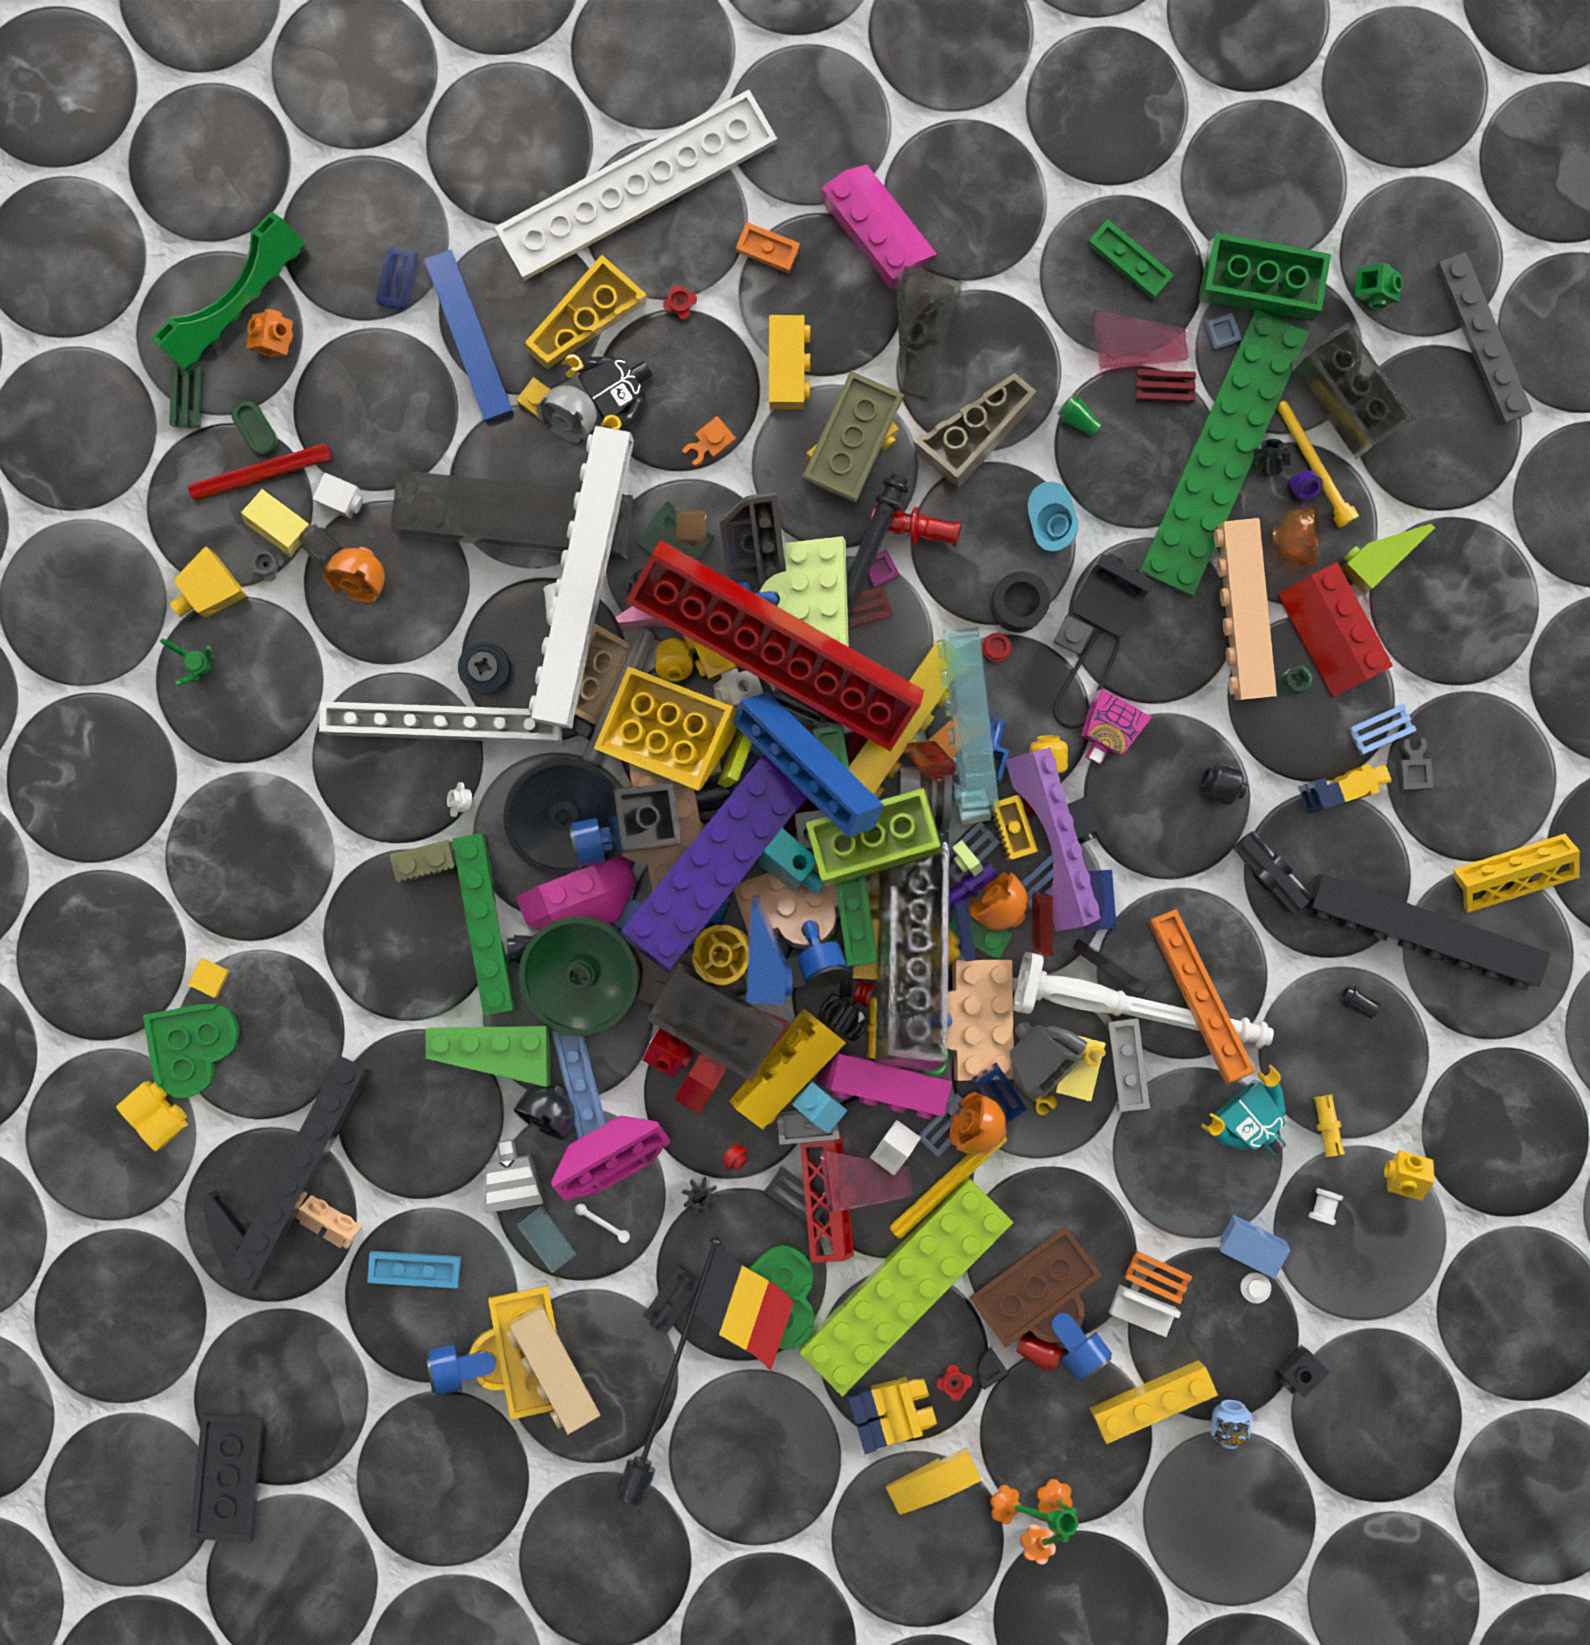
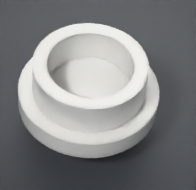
M1253 1272L1247 1274L1242 1279L1240 1290L1243 1297L1249 1302L1261 1303L1269 1297L1271 1284L1266 1276Z

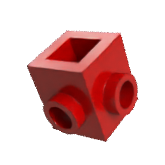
M662 1023L642 1061L674 1078L679 1067L685 1070L693 1054L689 1052V1049L694 1040Z

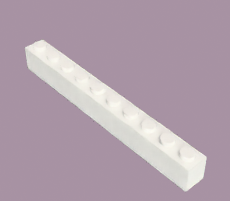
M595 426L593 435L589 434L587 439L586 452H589L587 464L583 463L580 471V481H583L581 492H576L573 507L577 511L575 520L570 521L568 526L567 538L570 539L568 550L563 551L561 557V567L564 570L562 579H557L554 595L558 598L556 607L551 608L548 617V625L551 626L549 637L544 638L542 644V655H545L543 666H539L536 672L537 694L531 697L529 704V713H532L531 718L538 723L572 729L634 439L630 432Z

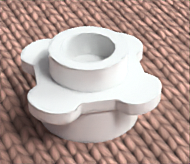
M459 782L454 790L449 791L447 806L451 807L450 814L453 817H456L458 812H468L472 803V793L469 789H464V783Z

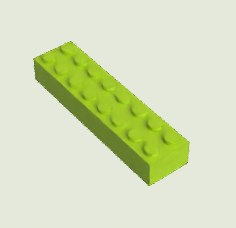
M967 1177L809 1336L808 1340L799 1346V1353L843 1396L1013 1224V1221Z

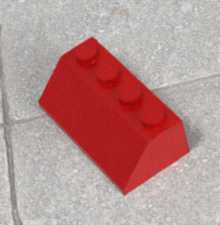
M1338 562L1277 594L1332 698L1393 667Z

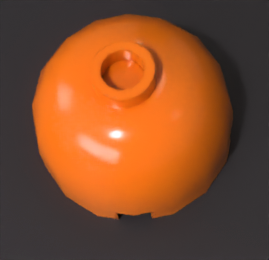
M364 547L346 548L332 556L326 566L323 579L335 592L338 593L339 589L348 592V599L362 603L375 602L382 591L385 572L382 564L371 550Z
M1006 872L1000 873L999 877L981 889L986 891L979 901L974 897L971 902L969 915L987 929L1000 931L1010 927L1015 928L1025 919L1024 913L1028 906L1027 891L1022 882L1011 872L1009 875Z
M973 1092L964 1097L959 1103L960 1106H963L960 1114L954 1113L951 1120L950 1142L957 1146L955 1149L967 1154L981 1155L989 1153L1006 1136L1005 1114L997 1102L984 1095Z

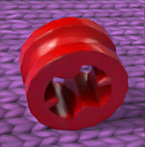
M858 979L852 1004L861 1003L863 1007L867 1008L873 982L864 983L863 979Z

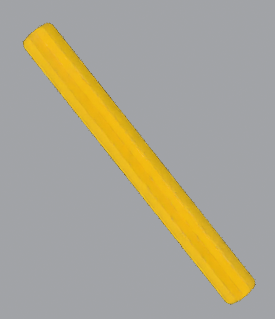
M1006 1136L989 1153L981 1155L967 1154L890 1225V1230L899 1239L906 1235L1007 1141Z

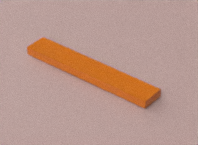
M1177 909L1151 919L1148 922L1225 1084H1230L1255 1073L1256 1071Z

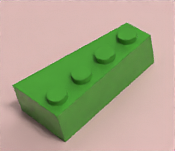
M547 1025L426 1028V1059L547 1087L551 1085L550 1027Z

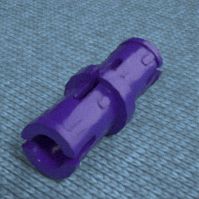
M988 861L982 865L984 870L975 877L972 873L967 877L964 875L960 878L961 881L940 895L950 911L969 897L978 895L977 891L999 877Z

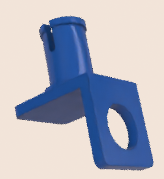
M988 718L982 741L971 739L967 751L1000 761L993 784L994 788H998L1005 769V760H1007L1010 750L999 746L1006 723L999 719L994 730L997 718Z

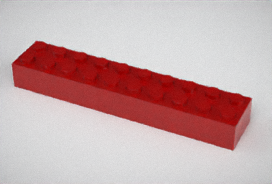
M661 540L652 552L626 600V603L890 752L921 705L924 690Z

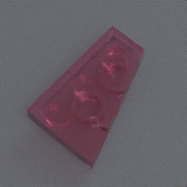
M1097 309L1093 312L1100 369L1185 361L1188 358L1184 328Z
M820 1151L829 1212L913 1196L909 1166L902 1165L896 1174L893 1175L871 1159Z

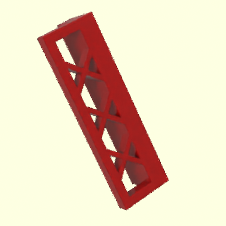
M839 1136V1139L800 1143L811 1263L846 1261L854 1256L843 1136ZM823 1146L824 1160L817 1166L810 1160L809 1147ZM817 1175L823 1178L827 1184V1190L822 1196L818 1195L812 1187V1181ZM820 1205L829 1212L830 1220L824 1227L815 1219V1211ZM823 1235L832 1242L833 1254L819 1255L818 1241Z

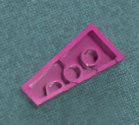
M838 1052L822 1067L816 1079L817 1084L832 1090V1096L847 1100L849 1095L859 1096V1102L872 1106H877L878 1101L888 1103L887 1109L905 1113V1109L909 1108L916 1110V1116L931 1120L933 1115L944 1116L952 1081L941 1077L929 1076L925 1073L905 1068L899 1069V1067L890 1064L875 1063L850 1054L846 1056Z

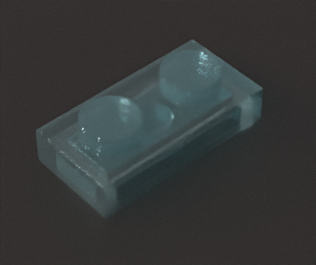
M542 1205L517 1224V1227L551 1273L577 1255V1252Z

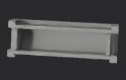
M1129 1018L1128 1020L1106 1021V1027L1109 1028L1118 1096L1117 1110L1125 1112L1150 1109L1139 1019Z

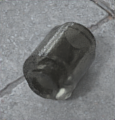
M316 524L308 527L299 537L302 548L321 568H325L332 556L343 549L323 527L319 528Z

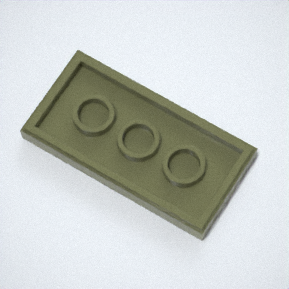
M850 371L802 476V480L856 503L902 403L904 394Z

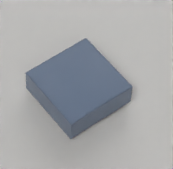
M1233 312L1205 321L1203 324L1212 351L1240 343L1242 340Z

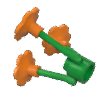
M1050 1479L1046 1486L1038 1489L1039 1510L1021 1506L1018 1502V1491L1013 1488L1010 1489L1007 1485L1000 1486L998 1493H995L991 1498V1506L993 1507L992 1518L1000 1521L1002 1524H1010L1013 1516H1016L1019 1512L1047 1520L1050 1530L1046 1528L1041 1529L1038 1525H1031L1028 1527L1027 1533L1022 1534L1020 1537V1543L1024 1547V1557L1029 1561L1035 1560L1039 1565L1047 1563L1049 1556L1055 1553L1056 1547L1054 1543L1060 1541L1068 1542L1069 1536L1073 1535L1078 1528L1077 1510L1072 1508V1499L1070 1498L1071 1488L1066 1483L1060 1484L1056 1479Z

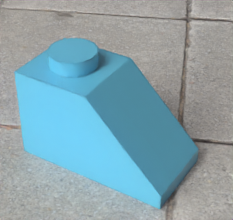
M812 1079L790 1101L812 1123L828 1134L847 1112V1109Z

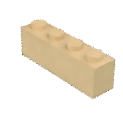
M539 1304L510 1321L509 1326L511 1330L507 1332V1335L515 1349L521 1347L526 1357L521 1359L529 1376L534 1373L537 1376L540 1384L535 1387L543 1402L545 1403L550 1400L555 1410L550 1415L558 1430L564 1427L567 1434H570L600 1416L596 1405L542 1305Z

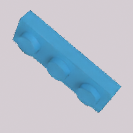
M371 1251L369 1253L367 1283L458 1288L460 1284L461 1256Z

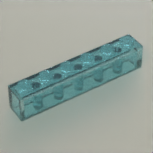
M979 627L944 630L942 640H937L939 658L945 657L946 669H941L942 687H948L949 698L944 699L945 716H951L952 728H947L949 746H955L956 757L950 758L952 776L958 775L959 787H954L955 805H961L962 812L998 809L999 799Z

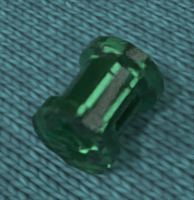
M1304 665L1294 666L1292 669L1285 671L1280 678L1282 690L1290 695L1301 693L1310 687L1313 682L1312 672ZM1296 674L1297 679L1302 681V683L1297 686L1296 681L1291 680V677Z

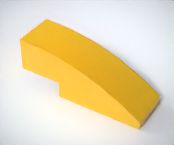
M967 1447L942 1460L938 1458L885 1487L900 1515L949 1497L982 1481V1478Z

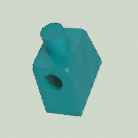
M781 829L763 851L757 865L794 891H797L803 884L817 894L824 883L821 881L820 874L814 870L817 865L815 856L784 829Z

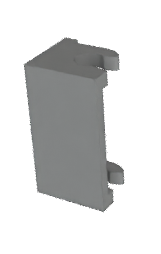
M799 1110L782 1111L777 1116L779 1145L839 1139L838 1123L828 1134L812 1123Z

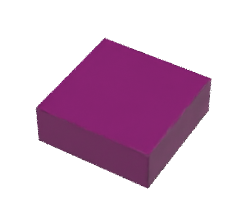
M887 549L876 554L867 575L873 589L900 576Z

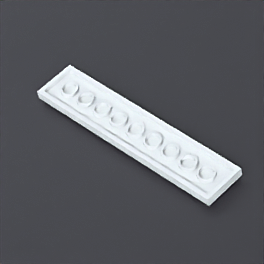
M747 90L496 226L495 230L525 281L777 144V137L750 90Z

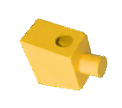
M206 546L174 579V583L182 594L169 604L180 617L194 608L198 614L206 618L242 600L248 595L216 553Z

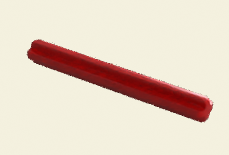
M326 444L317 445L188 485V491L193 500H200L329 461L331 453Z

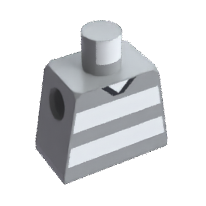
M515 1139L497 1142L499 1160L486 1163L485 1212L490 1213L543 1204L546 1201V1197L531 1154L517 1156Z

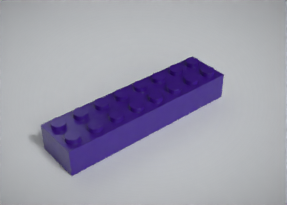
M763 754L622 929L620 936L666 973H669L758 861L766 847L779 831L786 826L808 797Z

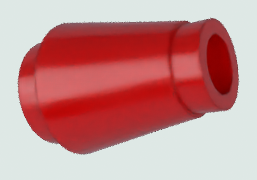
M1022 1335L1016 1352L1045 1371L1047 1369L1055 1371L1063 1348L1056 1346V1342L1049 1343L1041 1339Z

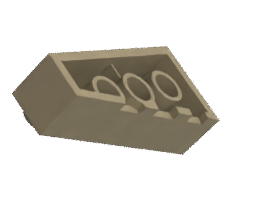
M1014 373L985 392L983 397L971 405L967 404L960 409L959 413L947 421H942L926 435H921L915 439V452L959 489L1036 405L1037 391Z

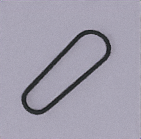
M1102 628L1097 630L1092 636L1055 700L1053 706L1054 717L1063 727L1073 729L1085 724L1089 709L1081 722L1068 724L1060 719L1057 708L1096 638L1102 632H1107ZM1115 636V649L1096 691L1102 690L1120 648V637Z

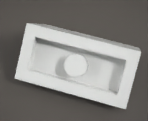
M1120 1284L1109 1310V1313L1115 1317L1167 1337L1174 1317L1179 1318L1181 1314L1174 1306Z

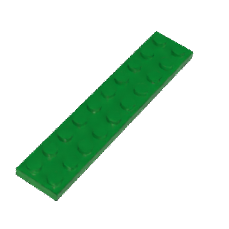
M1258 309L1254 311L1140 568L1150 575L1149 579L1192 597L1215 548L1214 531L1218 530V524L1228 519L1254 460V449L1259 448L1309 335L1308 331Z

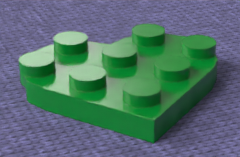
M198 1004L143 1015L153 1077L156 1085L174 1098H189L202 1093L206 1088L210 1087L215 1074V1062L226 1058L237 1049L239 1026L235 1016L228 1007L218 1004Z
M780 1244L764 1252L749 1269L775 1283L794 1301L779 1345V1349L787 1350L798 1348L805 1343L813 1331L815 1314L806 1296L812 1288L814 1274L811 1263L803 1252L795 1247Z

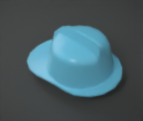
M1044 482L1035 487L1028 500V514L1035 539L1045 550L1052 552L1060 551L1070 545L1079 530V521L1072 498L1068 490L1056 482Z

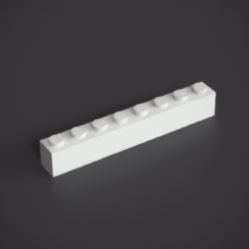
M347 702L320 703L319 732L326 735L561 744L563 740V727L536 722L531 718L532 713H529V709Z

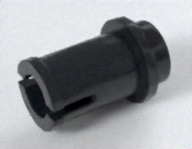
M1348 985L1340 996V1001L1343 1002L1346 1008L1351 1006L1369 1019H1373L1381 1007L1380 1002L1360 992L1357 986L1352 987Z

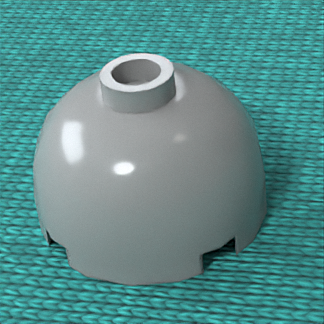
M559 385L551 389L537 405V413L540 420L544 423L547 419L553 425L550 430L564 440L573 443H579L581 439L586 441L596 425V407L588 391L582 387Z

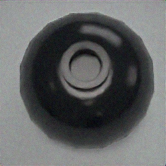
M552 1084L551 1088L545 1086L532 1087L519 1099L513 1111L528 1125L532 1122L540 1128L538 1131L558 1140H563L567 1137L575 1120L573 1103L566 1098L568 1092L556 1084Z

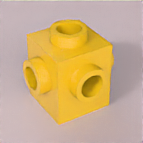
M1398 1150L1392 1161L1388 1160L1384 1168V1177L1387 1178V1191L1423 1201L1434 1184L1433 1160Z

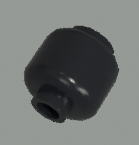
M1218 762L1212 767L1208 766L1206 768L1200 787L1204 789L1205 797L1225 805H1231L1237 798L1242 799L1244 797L1248 784L1244 782L1242 770Z

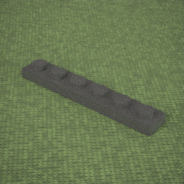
M1467 252L1440 261L1436 268L1501 424L1503 425L1529 415L1533 412Z

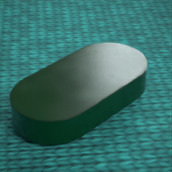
M248 400L237 403L232 410V420L249 448L260 456L272 454L278 447V436L260 407Z

